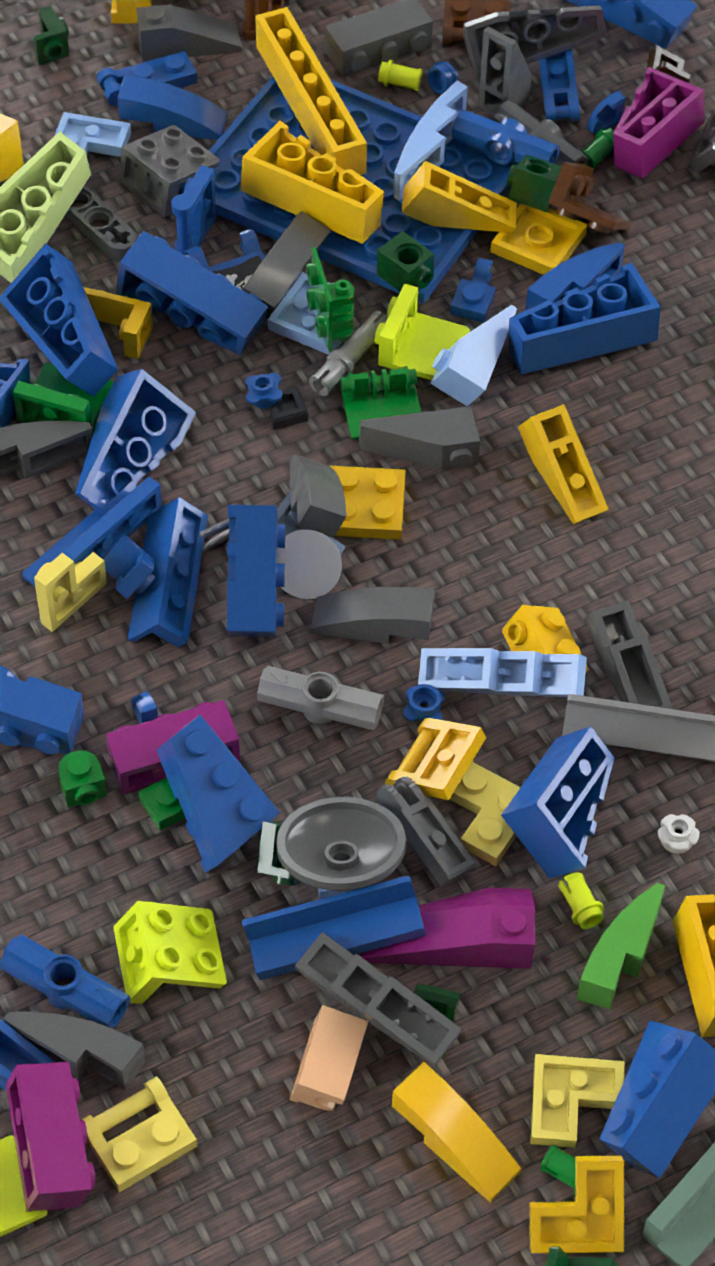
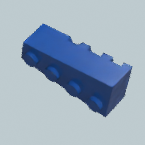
M566 0L578 7L600 5L605 20L665 49L687 27L697 8V5L690 0Z
M45 243L1 294L0 302L63 377L95 397L115 374L118 367L73 262Z

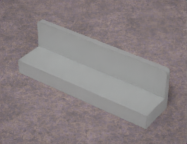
M568 694L562 736L591 726L606 746L715 762L714 715Z

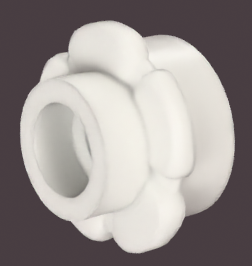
M670 814L660 822L661 828L658 829V837L663 847L669 852L684 853L697 843L699 830L695 828V821L691 817L684 814L680 816ZM680 829L682 834L676 833L675 830Z

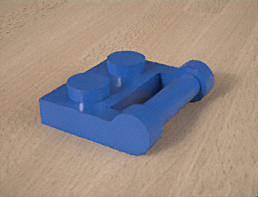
M203 165L199 167L193 178H188L183 194L175 196L171 202L172 213L176 216L177 240L174 244V249L183 255H187L188 249L202 245L216 221L214 169Z

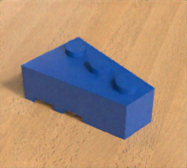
M228 505V636L276 637V627H284V603H277V587H285V564L277 563L278 548H285L286 525L278 524L276 505Z
M650 1020L599 1139L619 1156H622L635 1169L660 1179L715 1093V1049L695 1033Z

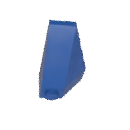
M143 369L116 376L101 406L75 494L102 515H105L136 488V484L148 472H152L169 451L175 450L182 443L196 412Z

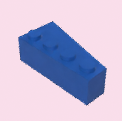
M143 231L120 261L115 290L116 295L149 302L152 307V315L158 310L168 315L171 323L177 327L184 329L193 326L197 328L200 337L234 353L242 355L264 324L268 306L258 296L242 291L234 286L225 276L214 274L201 266L194 257L183 255L170 247L161 237L152 236Z
M631 262L621 267V273L612 277L604 274L594 280V285L580 291L576 287L565 292V297L555 303L548 300L510 317L508 352L522 375L658 341L661 307Z
M0 666V743L7 746L22 745L32 747L46 754L61 753L67 755L71 753L84 718L82 694L32 676L28 677L26 682L19 680L15 674L8 671L9 668Z

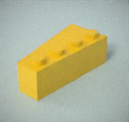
M281 121L242 157V192L295 215L302 211L331 231L361 244L381 225L384 191L352 169L343 170L337 166V159L330 154H319L311 148V141L302 135L297 138L288 132L289 126Z

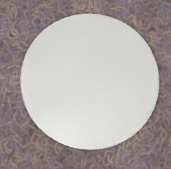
M307 529L294 531L286 535L285 548H278L277 563L285 564V587L281 588L288 594L301 599H314L327 594L337 584L342 571L341 555L337 546L326 535Z

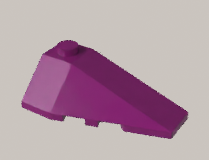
M489 887L419 905L426 936L359 954L368 963L531 969L535 948V905L532 889Z

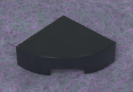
M297 386L283 391V397L274 404L271 410L273 430L308 421V410Z

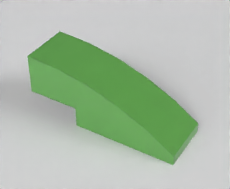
M656 883L639 895L615 918L603 933L591 953L580 979L577 1000L610 1010L621 973L639 977L661 906L665 885Z

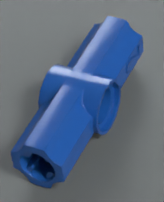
M462 109L457 115L452 128L453 138L484 149L487 157L499 165H507L511 160L520 163L526 154L555 164L559 156L560 146L527 134L525 127L515 119L506 118L498 123Z
M20 934L18 937L12 938L0 960V968L3 971L47 995L49 1002L56 1008L62 1010L71 1009L85 1018L109 1028L117 1027L125 1016L126 1009L130 1003V996L85 971L80 962L73 956L57 955ZM69 978L74 980L66 986L56 985L62 979Z

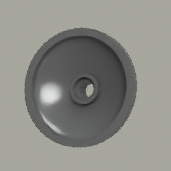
M331 797L308 803L295 810L285 819L277 835V853L283 867L296 879L313 887L331 891L361 889L384 879L399 866L406 850V835L400 820L387 808L375 802L355 797Z

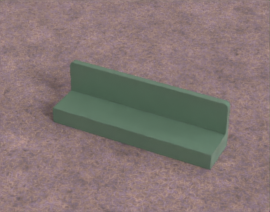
M715 1142L648 1217L645 1223L642 1238L676 1266H691L715 1239Z

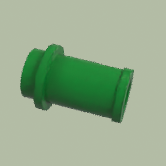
M610 128L599 130L596 134V139L580 151L588 157L587 166L595 169L609 154H614V130Z
M553 1145L546 1153L540 1170L574 1189L573 1193L576 1195V1158L559 1149L558 1146Z

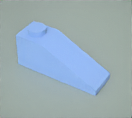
M510 305L460 338L449 350L443 348L433 362L432 367L436 371L430 384L462 404L469 406L487 388L509 331V318L515 316L517 308Z

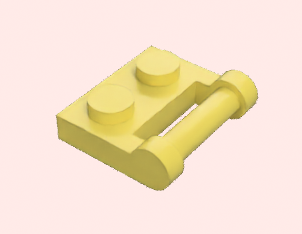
M158 1077L145 1082L144 1089L94 1118L88 1115L81 1119L85 1121L87 1127L88 1144L118 1192L123 1191L197 1147L196 1137L171 1101ZM152 1104L159 1111V1113L109 1142L102 1135V1133Z

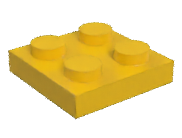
M520 203L516 209V229L512 233L499 232L491 242V253L544 275L569 259L586 235L587 224L577 219L572 220L561 216L551 208L547 213Z
M330 466L339 476L346 505V518L335 536L401 540L406 470Z

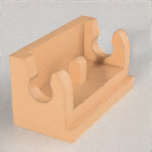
M322 1005L314 1020L289 1100L297 1103L299 1101L327 1111H333L335 1103L343 1104L367 1028V1020Z

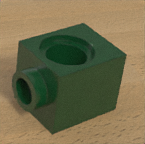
M526 154L518 165L513 164L509 171L506 182L507 185L511 186L508 199L548 213L553 206L548 202L562 166Z
M404 231L377 250V275L399 292H401L404 284L418 287L419 290L426 288L432 281L434 276V253Z

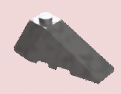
M600 5L495 12L464 23L462 31L470 61L479 81L483 32L487 26L517 41L527 64L607 37Z

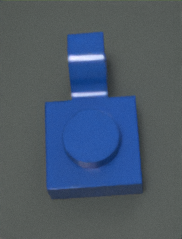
M479 257L472 281L461 278L450 304L451 315L485 323L495 298L496 287L489 286L492 278L490 270L493 261Z

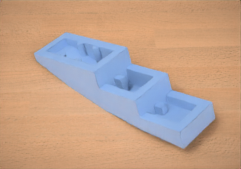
M456 81L433 103L418 122L405 144L394 174V198L397 200L403 198L405 184L425 161L438 167L444 163L445 145L453 139L452 128L457 115L462 109L466 110L468 86Z
M421 648L418 685L428 684L441 691L541 697H568V694L584 696L587 657L580 654H541L536 651H498L492 648Z

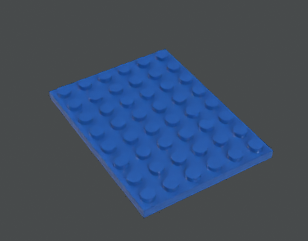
M272 76L209 151L220 159L219 167L214 169L216 214L278 240L297 215L241 191L242 157L279 121L289 126L288 132L297 138L302 135L308 139ZM330 79L367 142L366 174L361 176L383 190L384 198L381 225L363 244L331 231L317 252L319 259L400 294L397 289L377 275V250L404 231L434 253L433 279L426 288L418 290V302L424 304L479 230L435 227L402 213L403 198L400 200L394 198V174L403 148L422 117ZM453 138L445 145L444 163L439 167L504 197L511 188L510 185L506 184L509 171L513 164L518 165L519 163L511 160L507 165L496 164L487 157L484 149ZM186 182L179 185L178 195L183 194Z

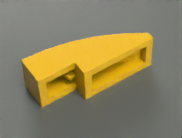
M425 1062L415 1069L393 1091L392 1107L424 1135V1144L490 1203L521 1172V1167L484 1121Z

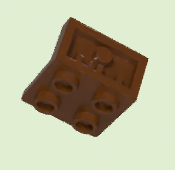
M564 162L548 202L558 207L556 213L572 220L577 218L585 220L586 218L590 220L589 227L607 234L609 232L617 233L618 230L629 229L631 222L581 202L583 197H588L593 188L595 178L591 176L594 168L582 163Z

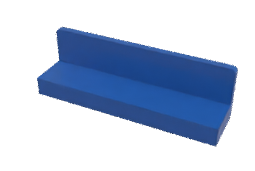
M148 477L105 515H102L95 509L23 571V579L35 587L34 577L44 564L51 563L61 553L73 560L74 564L82 562L92 552L103 559L123 536L130 537L148 521L151 513L162 507L160 484L151 477Z
M180 497L151 513L148 519L143 550L155 560L154 570L151 573L155 578L141 594L135 593L128 640L133 643L150 633L156 634L176 647L187 643L189 639L204 538L200 537V532L206 529L208 515Z
M410 876L385 881L242 921L243 929L250 943L255 972L259 980L297 971L295 965L321 932L325 933L352 955L426 936Z

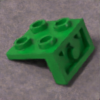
M45 363L33 385L18 381L13 390L17 421L23 423L38 421L89 422L93 429L101 406L113 384V380L109 379L93 397L67 381L52 363Z

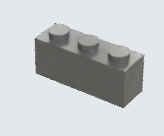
M402 0L325 26V53L341 76L344 77L379 65L382 61L388 62L390 59L394 60L432 47L433 20L418 0Z

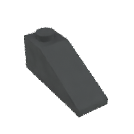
M173 5L136 8L142 61H151L183 51L186 52L188 57L242 52L238 24Z
M487 26L483 32L478 108L494 116L500 105L506 101L515 103L521 108L529 100L532 74L517 41Z
M471 406L360 420L359 446L360 450L441 470L450 468L461 469L478 465L480 438Z

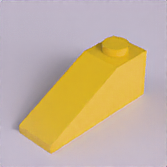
M427 161L421 165L403 188L402 213L428 225L512 233L516 229V202Z
M564 404L532 416L518 426L533 464L573 524L609 510Z

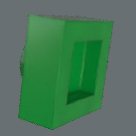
M167 777L139 791V800L159 831L186 818L178 798L175 799Z

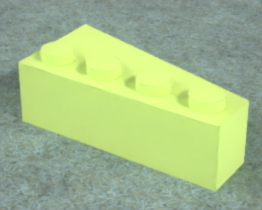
M61 132L57 133L0 187V275L10 283L13 282L44 244H47L91 175L86 151Z

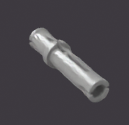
M373 312L339 350H334L327 356L326 363L309 379V384L313 391L317 392L323 385L324 387L319 392V395L326 396L342 377H348V373L354 371V365L375 344L374 339L380 322L386 323L388 319L385 314L377 322L376 320L381 316V312Z

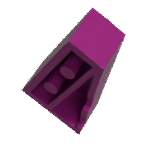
M648 67L642 86H638L635 91V99L631 107L627 106L613 133L615 167L642 179L705 123L704 90Z

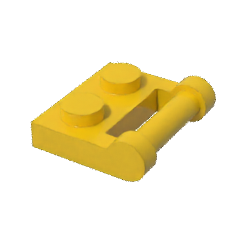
M425 718L417 730L419 734L399 768L391 771L385 784L394 786L396 780L403 776H408L415 781V785H418L425 796L449 800L484 743L486 736L481 727Z

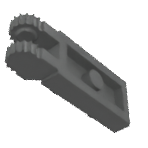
M403 776L395 781L394 786L386 784L378 788L376 797L379 805L390 810L400 820L407 840L441 887L468 874L476 866L473 858L429 797L426 798L418 785H415V781L412 778Z

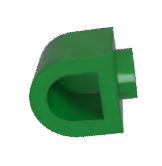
M81 750L68 753L62 758L59 763L58 772L67 808L76 805H90L100 798L107 797L105 777L96 756Z

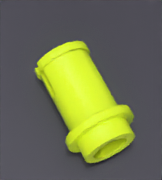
M391 59L389 62L382 61L378 82H383L385 87L392 84L418 91L422 78V69L393 64L394 61Z
M575 872L565 876L564 879L569 886L566 885L565 881L561 880L558 887L573 912L571 916L573 923L580 925L582 929H590L597 926L604 918L602 903L595 901L582 873Z

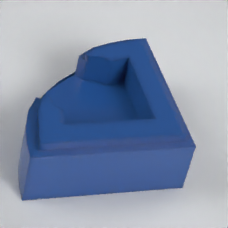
M620 91L605 98L592 112L587 123V128L592 134L618 125L623 116L625 97Z
M147 691L132 697L131 707L139 724L158 717L157 706Z

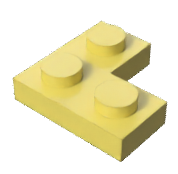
M92 552L82 562L74 564L73 560L61 553L51 563L48 562L39 569L34 577L41 624L53 632L107 584L105 561Z
M474 762L470 764L450 800L477 814L461 837L460 842L468 852L497 866L517 837L501 814L521 787Z
M535 1054L530 1144L576 1148L578 1106L612 1109L624 1082L625 1061Z

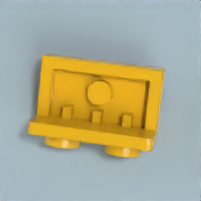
M522 605L502 629V633L511 651L581 655L580 648L575 643L559 608Z

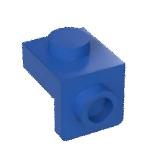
M123 536L103 558L105 570L117 580L115 589L126 599L134 591L141 594L155 578L151 574L154 570L155 560L128 536Z

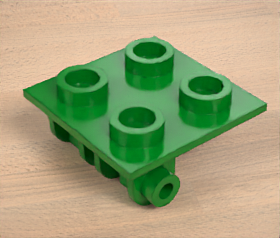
M312 247V263L306 264L308 282L312 286V288L306 289L307 303L310 311L316 310L315 328L318 338L324 337L328 352L332 351V340L344 341L353 333L354 287L345 279L327 284L316 247Z
M403 366L400 369L390 370V375H387L386 369H381V376H376L375 370H370V377L368 372L348 373V377H342L339 381L351 440L359 439L360 420L421 413L415 386L417 384L416 369H409L408 366Z

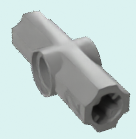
M267 665L260 677L257 701L303 712L304 716L315 724H325L335 720L375 730L381 717L384 695L338 684L337 679L327 672L318 671L307 676ZM316 697H325L324 699H316Z

